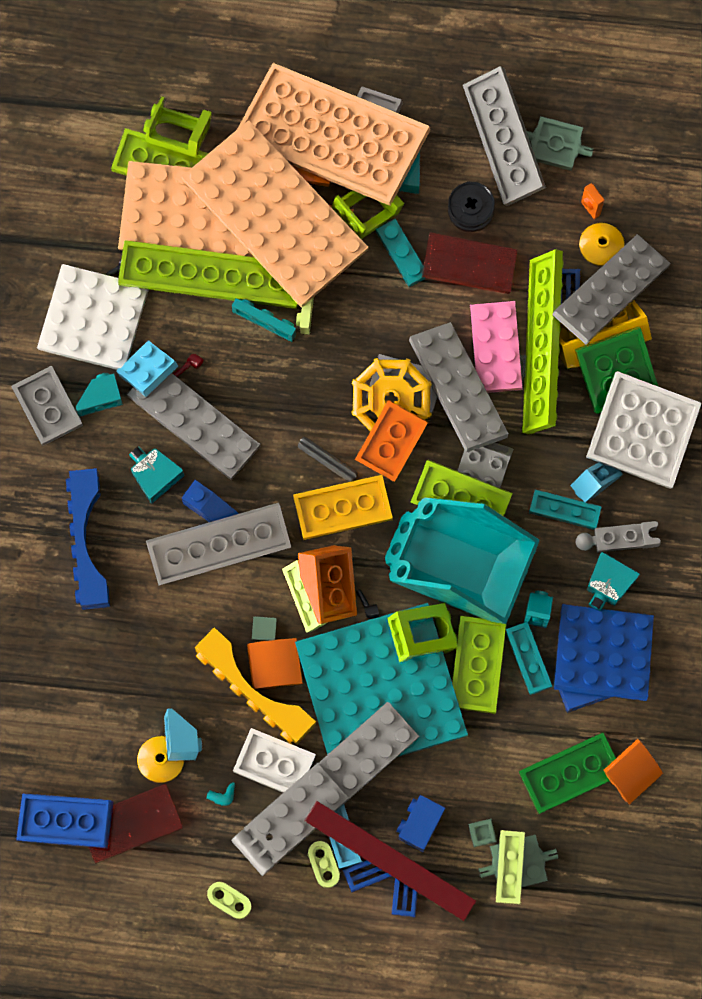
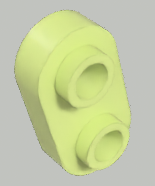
M314 842L308 850V856L317 882L325 888L334 887L339 881L340 874L332 850L326 842ZM323 850L325 853L324 857H316V851ZM330 872L332 879L325 880L323 878L324 873Z
M223 882L213 883L209 887L207 896L214 906L236 919H243L249 915L251 903L246 896ZM219 890L224 892V896L221 899L215 897V893ZM237 903H242L244 905V909L242 911L235 910V905Z

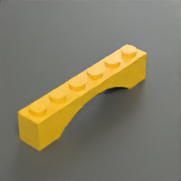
M215 628L195 647L198 653L196 657L204 665L209 663L214 668L212 672L221 681L226 679L232 685L229 688L237 696L242 694L248 699L246 704L253 711L257 712L260 710L265 715L264 721L272 728L277 726L282 731L280 735L289 744L293 741L298 745L316 726V721L300 706L274 702L254 690L242 677L236 666L231 642Z

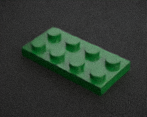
M600 733L520 770L519 774L538 814H541L610 782L604 769L616 757L604 733Z

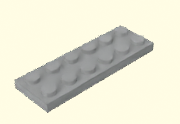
M500 66L463 84L503 204L509 206L545 189L546 186L505 69Z
M637 234L566 299L552 315L584 344H587L656 280L671 263Z
M451 322L410 336L409 342L429 381H431L432 387L466 453L507 438L509 433Z
M172 373L147 397L134 387L127 394L133 402L230 480L237 475L261 447L256 440Z
M279 503L146 540L158 585L291 548Z

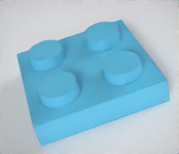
M148 340L124 363L123 367L117 370V373L147 397L178 367V364Z

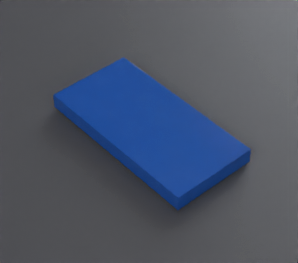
M22 793L16 840L108 848L113 801Z

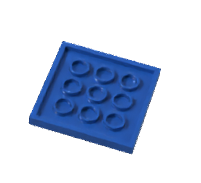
M562 604L554 689L647 701L654 615L606 609L598 611L590 607Z

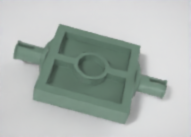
M540 116L538 127L534 130V133L526 131L531 141L535 158L539 163L572 171L574 160L578 154L592 157L594 148L581 145L583 127Z
M536 835L524 838L521 887L548 881L545 872V861L558 859V854L548 856L557 853L556 849L542 852ZM500 844L490 846L492 865L478 868L479 873L488 871L480 874L481 878L495 875L497 878Z

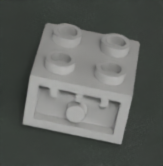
M494 442L467 453L464 450L458 471L500 488L514 449Z

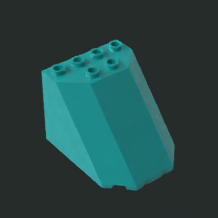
M423 498L418 503L416 510L412 513L408 511L401 517L399 526L390 543V548L385 555V561L390 567L389 578L393 583L490 622L506 624L540 540L485 504Z

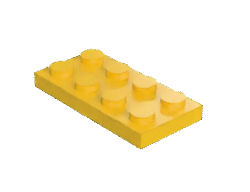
M382 475L293 495L303 540L393 520Z

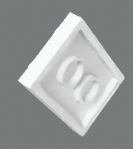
M251 728L233 772L284 793L310 770L316 754Z

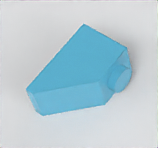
M599 462L586 469L570 486L575 491V494L586 503L599 495L623 474L620 470Z
M167 709L164 721L168 761L196 760L198 752L202 751V740L197 737V729L173 709Z

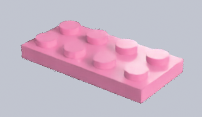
M515 301L470 305L475 370L487 393L523 390Z

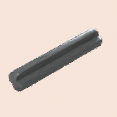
M303 437L298 443L299 449L346 481L352 482L357 478L358 473L308 438Z

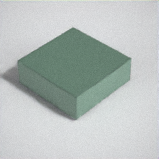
M253 617L252 641L275 640L277 618Z
M491 819L468 824L474 848L497 842Z

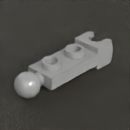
M652 521L641 524L595 528V536L581 533L577 536L575 543L580 550L584 551L596 545L598 553L636 548H654L660 546L661 540L659 538H652L648 534L650 531H655L658 526V522Z

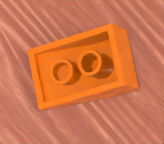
M333 545L298 553L300 577L318 624L357 616L351 547Z

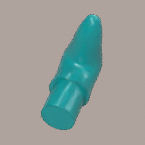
M232 782L228 786L225 794L210 790L206 799L218 805H230L234 799L235 783Z

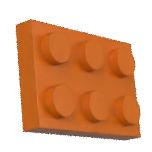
M388 400L355 460L395 482L428 421Z

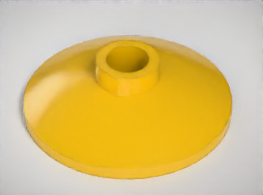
M596 223L589 226L582 233L579 243L580 251L583 257L591 264L603 266L624 247V239L620 231L614 226L607 223ZM605 239L607 243L605 245H601L599 243V240Z
M157 736L147 740L138 753L137 761L141 773L153 782L164 783L173 780L179 775L184 765V760L168 761L165 736ZM159 754L164 755V756H165L164 761H163V762H157V761H156L157 755H159Z

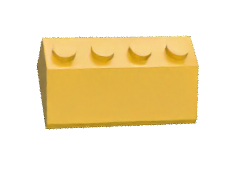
M633 300L587 344H584L560 322L559 356L567 369L579 367L580 364L575 349L636 327L641 328L645 342L651 340L647 316L635 300Z

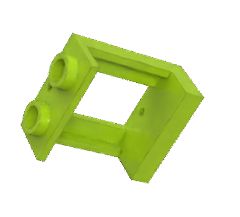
M161 96L158 104H154L152 107L151 119H147L144 124L143 132H146L145 142L196 158L210 128L212 112L203 110L200 118L165 108V97ZM170 123L193 130L189 144L159 135L156 132L157 125Z
M352 190L342 198L339 195L336 196L331 208L362 239L400 213L404 203L397 195L391 206L378 201L384 210L363 224L351 211L350 207L367 196Z
M445 603L397 611L387 618L400 662L408 661L415 656L444 651L446 654L458 647L457 636L453 632L450 622L451 616ZM434 617L440 639L414 643L409 622Z

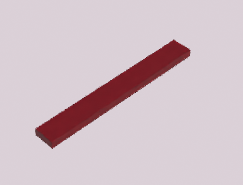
M318 801L315 802L304 820L463 921L476 902L473 898Z

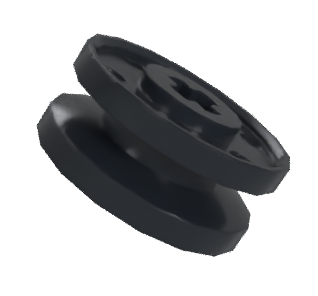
M478 182L459 184L452 190L449 196L448 214L451 222L465 232H476L484 229L490 224L494 216L495 200L493 194L485 185ZM467 205H475V209L467 208Z

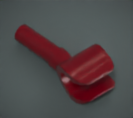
M191 354L187 362L173 374L178 377L189 369L190 366L198 369L204 360L197 354Z

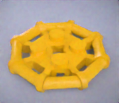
M376 358L361 375L353 379V411L351 412L370 432L375 423L365 412L371 410L379 417L388 401L385 400V396H389L390 392H393L394 396L398 397V400L394 401V403L410 412L417 413V416L424 420L428 417L430 418L432 414L430 412V386L432 383L410 362V359L384 360ZM384 369H401L399 376L385 375ZM377 372L380 378L372 386L366 384L365 382ZM406 372L414 378L418 385L412 387L403 378ZM362 390L368 391V405L362 406ZM421 391V407L414 405L415 392Z

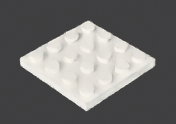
M62 264L37 346L38 350L118 370L129 359L149 289L119 286V278Z
M617 371L610 386L586 458L672 489L701 403Z

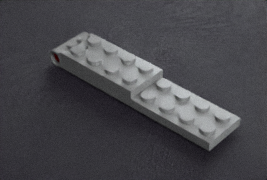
M387 702L244 827L231 841L255 869L264 876L316 830L315 827L304 821L316 801L336 812L419 738L418 734L393 706ZM267 835H272V840L268 841L266 839Z

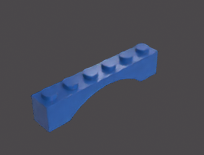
M97 468L69 471L70 478H66L67 492H71L72 500L68 501V512L73 514V523L69 525L70 535L75 536V545H71L72 558H77V567H73L74 580L79 582V590H75L76 603H80L83 610L110 607L107 580L91 562L86 544L88 519L93 506L100 497L99 474Z

